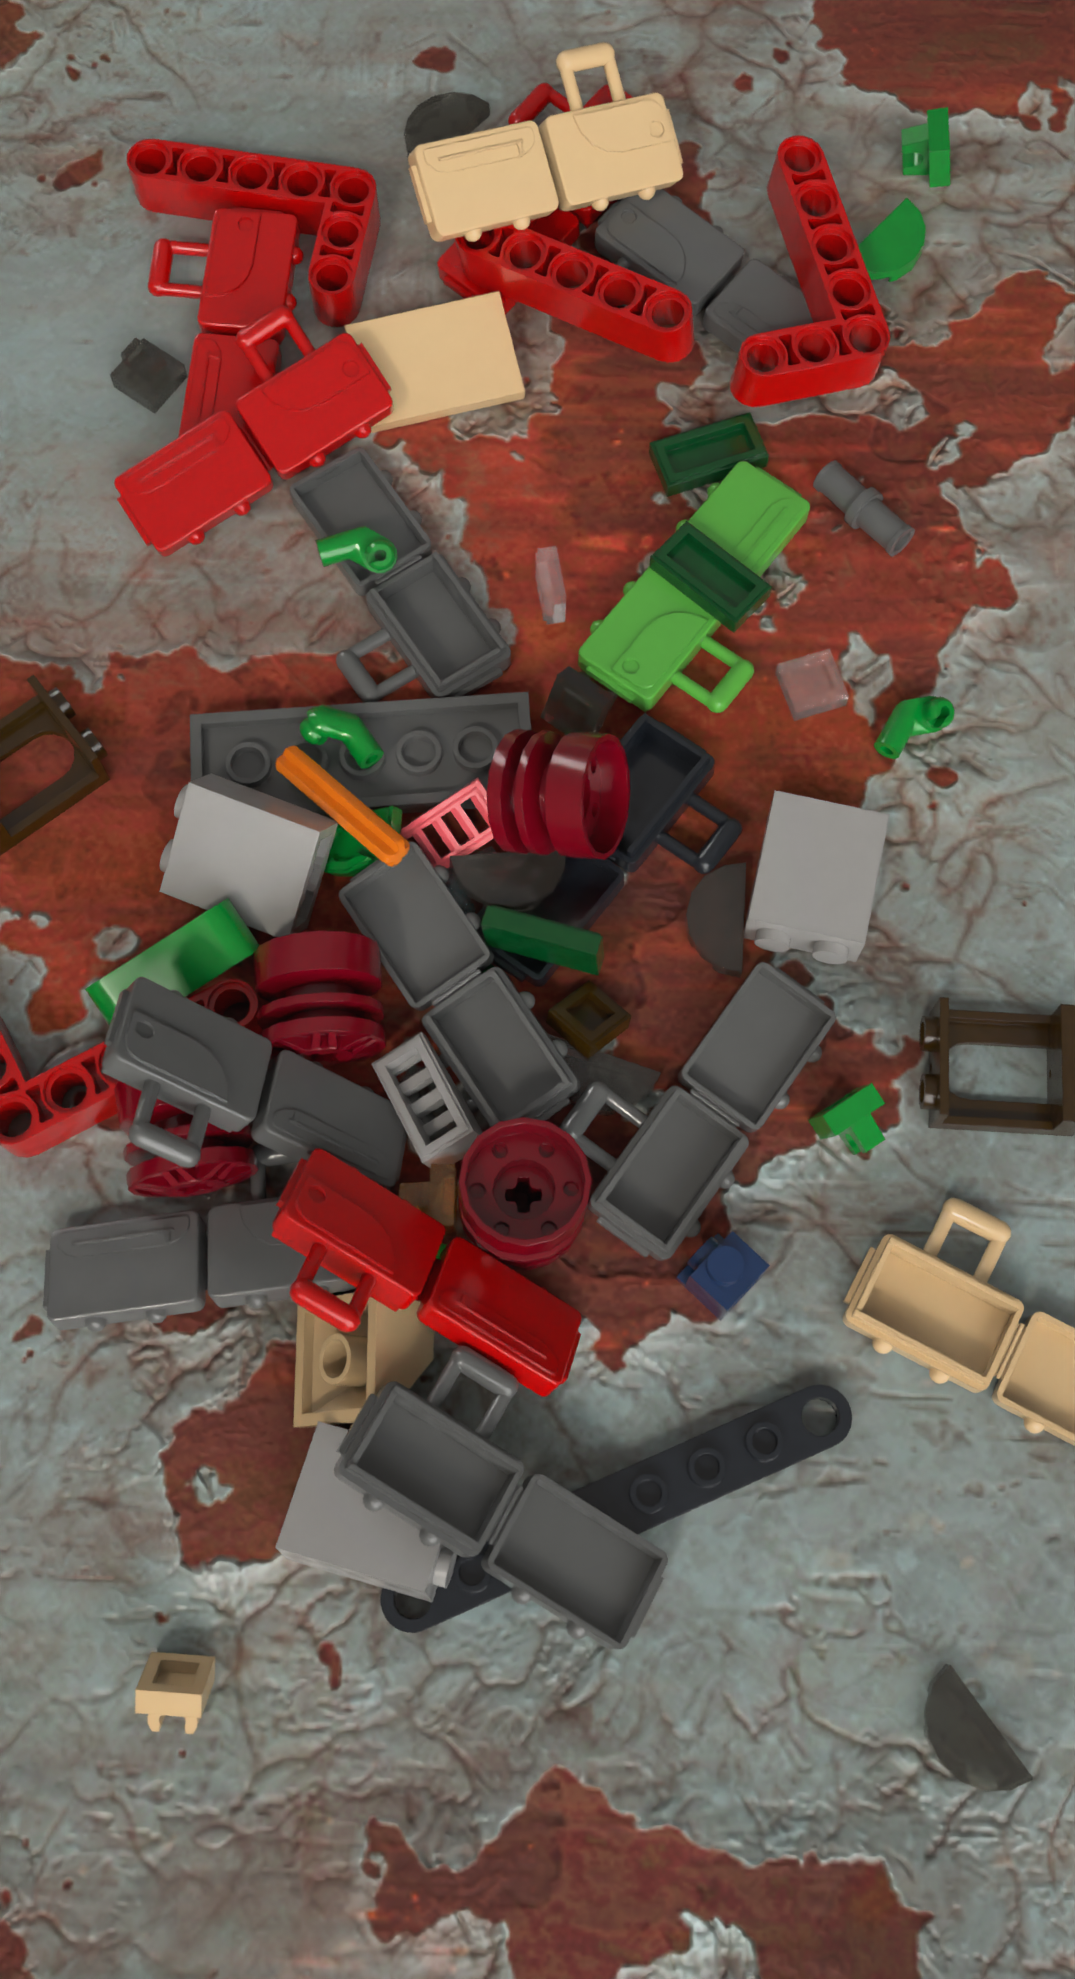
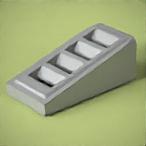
M420 1032L372 1063L421 1162L434 1171L440 1172L461 1160L476 1137L483 1133L427 1036ZM421 1060L423 1061L426 1068L404 1082L399 1083L396 1076ZM435 1083L437 1088L411 1103L409 1097L429 1084ZM446 1104L447 1111L424 1125L421 1120L422 1118Z

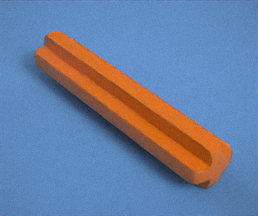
M288 746L285 748L283 755L276 759L275 766L278 772L386 865L390 867L398 865L409 852L410 844L403 836L297 746Z

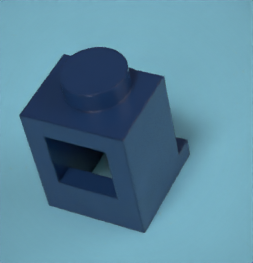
M733 1231L725 1239L717 1233L715 1237L711 1236L687 1262L688 1265L676 1279L721 1321L761 1279L770 1265Z

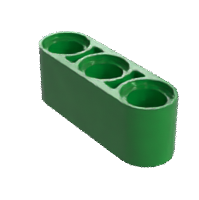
M227 898L99 979L85 990L110 1026L119 994L124 989L126 990L135 979L139 977L147 978L169 990H178L182 993L183 997H186L255 953L259 944L230 899Z

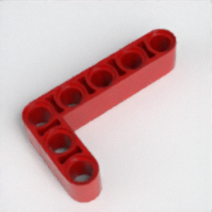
M791 136L779 145L767 184V194L813 323L757 333L749 336L742 343L729 383L730 391L734 398L741 404L749 407H763L865 386L874 379L890 342L889 328L824 152L820 145L812 138Z
M144 139L135 143L129 149L126 160L137 199L146 210L213 221V216L217 209H232V207L283 211L284 214L295 215L298 219L300 234L317 236L308 269V281L314 313L317 319L330 327H343L357 318L380 229L377 187L373 176L369 172L356 167L160 139Z
M538 219L530 220V224L525 230H517L513 225L483 231L480 239L475 242L468 241L464 236L455 238L463 272L467 279L474 284L493 292L499 291L505 297L658 361L666 363L678 362L687 357L693 349L695 341L692 304L686 294L533 231L532 229ZM619 305H627L626 307L615 308ZM669 324H674V325H676V326L670 327V328H664V327H663V326L669 325Z
M227 979L220 981L187 998L221 1016L231 1005L245 1003L250 1006L249 1012L245 1018L237 1023L259 1035L263 1031L257 1023V1013L262 1004L253 988L242 980ZM0 1017V1063H6V1072L0 1080V1145L17 1157H33L117 1114L114 1089L119 1080L101 1072L103 1067L102 1059L107 1046L104 1044L105 1041L31 1078L3 1019ZM78 1085L87 1087L86 1096L79 1105L72 1108H63V1097L68 1090ZM30 1113L32 1118L27 1131L22 1135L9 1137L8 1130L12 1120L18 1115Z

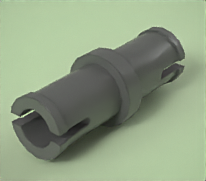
M833 460L825 465L816 476L813 487L818 492L824 494L845 514V522L852 529L861 528L874 541L879 543L890 556L893 557L900 553L911 541L915 529L907 525L882 502L883 495L876 488L870 487L867 489L842 468V465L837 460Z

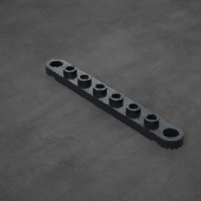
M812 1385L571 1493L638 1535L838 1445L850 1431L852 1411L847 1399L835 1388L827 1385ZM820 1399L821 1401H826L829 1405L831 1404L833 1407L832 1409L836 1413L835 1417L837 1420L834 1429L828 1435H814L804 1426L802 1411L805 1404L810 1400ZM486 1541L481 1552L476 1556L464 1558L457 1554L449 1585L447 1588L437 1586L433 1603H431L430 1609L424 1616L411 1619L401 1614L396 1607L395 1595L397 1592L382 1588L380 1602L385 1618L393 1627L403 1632L417 1633L511 1592L512 1588L483 1570L481 1561L490 1545Z

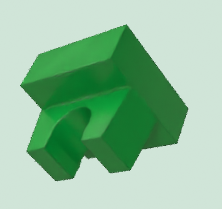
M948 107L927 110V123L901 130L903 175H929V188L950 186Z
M872 1083L853 1089L808 1119L820 1140L839 1135L853 1155L860 1151L866 1153L885 1140L871 1115L873 1111L884 1105L885 1102Z

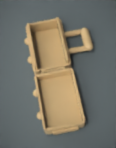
M607 42L560 52L556 59V66L562 78L570 107L569 112L551 115L539 126L534 121H525L420 144L409 154L410 176L424 224L428 226L431 238L436 242L464 236L468 241L475 242L480 239L483 231L513 225L517 230H525L528 228L530 220L546 217L557 208L562 211H572L592 206L596 211H603L608 207L609 201L639 195L643 200L652 199L656 190L671 187L683 177L681 166L683 160L670 111L666 109L663 96L659 93H651L626 99L615 60V50ZM603 66L613 102L584 108L574 72Z
M949 1198L944 1202L942 1211L923 1250L893 1234L885 1235L878 1243L876 1249L873 1247L869 1248L843 1301L848 1304L843 1314V1322L847 1327L872 1339L873 1347L878 1353L887 1354L893 1350L929 1369L931 1380L938 1384H943L950 1380L970 1392L979 1393L987 1389L993 1376H996L999 1380L992 1393V1400L996 1405L1024 1419V1426L1030 1433L1036 1434L1045 1430L1075 1446V1328L1041 1311L1029 1316L1025 1324L1018 1323L1024 1311L1023 1303L1019 1299L987 1283L1006 1242L1011 1237V1229L1006 1222L959 1198ZM953 1223L989 1241L974 1275L937 1257Z

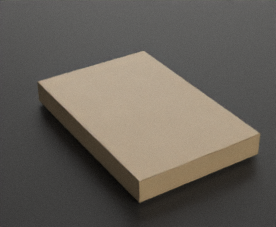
M499 291L344 325L345 333H349L357 345L360 343L364 345L392 390L389 394L393 400V412L372 426L371 433L521 400L525 397V389Z

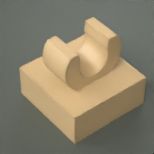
M163 1652L150 1653L135 1689V1713L148 1714L147 1721L151 1731H160L166 1715L184 1717L185 1734H194L198 1722L202 1718L215 1681V1657Z

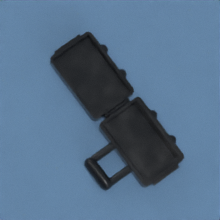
M644 713L636 720L622 739L618 738L625 750L629 766L630 801L624 833L615 852L605 860L566 857L559 855L556 850L548 856L530 852L518 854L517 861L519 864L496 892H487L483 896V907L478 912L481 922L487 905L491 906L492 904L589 930L623 888L624 872L621 868L628 872L637 871L658 844L693 867L698 873H710L742 833V825L738 819L729 816L698 795L714 775V758L706 750L677 731ZM688 807H691L718 825V828L698 853L668 834V831ZM480 925L477 931L485 941L482 926ZM488 946L494 955L493 963L521 983L526 980L533 986H544L560 966Z

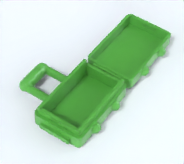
M740 461L721 483L716 482L709 486L707 490L708 498L689 520L685 519L678 522L676 531L688 521L761 577L804 525L809 514L810 504L801 497L802 494L760 467H754L746 461ZM648 567L636 582L629 581L623 587L624 596L605 619L595 620L591 624V635L579 649L578 666L587 675L630 704H634L643 712L652 709L668 688L674 684L707 706L711 712L722 713L754 674L753 664L711 638L721 623ZM701 648L731 667L712 692L682 673Z

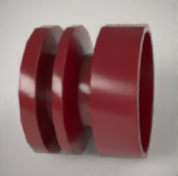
M514 729L505 734L495 749L489 769L486 795L488 820L497 844L503 851L518 854L530 852L548 856L556 850L559 855L566 857L605 860L612 855L622 839L628 818L630 801L629 766L625 750L618 737L609 733L571 732L561 737L560 734L549 730H542L536 733L526 729Z
M310 931L273 938L259 945L254 953L256 992L260 998L270 1003L262 1006L258 1011L257 1023L263 1030L260 1035L269 1039L272 1044L270 1060L282 1050H289L310 1061L320 1062L323 1066L345 1064L379 1054L386 1047L385 1030L379 1024L384 1018V1008L380 1001L369 997L376 994L382 987L380 948L375 940L365 935L345 931Z
M118 1081L114 1091L119 1127L125 1133H128L133 1123L142 1091ZM157 1099L150 1123L187 1140L193 1115ZM208 1123L200 1151L201 1158L197 1165L190 1168L181 1167L134 1145L132 1142L128 1143L123 1150L124 1160L129 1165L134 1166L126 1174L128 1190L134 1195L144 1197H189L210 1193L251 1178L259 1168L257 1155L253 1150L247 1149L254 1141L250 1127L246 1126L239 1132L232 1131L229 1133Z
M527 1117L498 1122L478 1135L463 1157L458 1182V1211L463 1233L469 1242L487 1254L495 1256L497 1260L511 1269L520 1271L548 1266L566 1254L582 1230L592 1182L586 1155L574 1138L549 1121ZM516 1194H527L528 1202L531 1203L529 1212H518L517 1204L514 1202Z

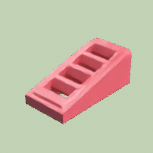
M477 777L401 828L400 835L406 840L413 836L434 867L437 865L444 866L446 869L494 839L488 820L487 789L479 777ZM469 798L488 824L481 831L477 830L461 806ZM450 811L469 837V839L459 844L442 819V816ZM430 824L434 826L450 850L442 857L422 830Z

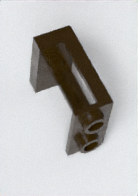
M34 675L29 677L27 681L36 696L0 720V762L32 740L43 735H57L68 740L74 748V761L70 770L63 777L0 819V856L110 780L101 763V760L108 756L96 736L88 727L79 733L70 722V719L76 713L57 687L47 692Z
M940 997L929 1013V1016H922L919 1029L920 1051L929 1052V1074L923 1073L921 1075L919 1105L920 1109L929 1110L928 1128L1073 1136L1075 1134V1005L1060 1004L1052 1015L949 1009V998ZM959 1045L1047 1049V1104L972 1100L956 1096L949 1091V1050Z

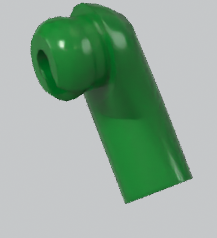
M365 526L315 540L323 567L351 560L372 572L385 573L392 569L397 560V549L394 544L386 537Z
M936 696L901 701L892 711L874 743V748L882 756L890 759L899 758L910 737L934 733L949 726L955 716L953 704L945 697Z
M319 705L309 709L307 717L300 723V733L308 743L323 745L328 737L340 740L362 769L373 766L384 755L380 745L361 718L356 714L326 705Z

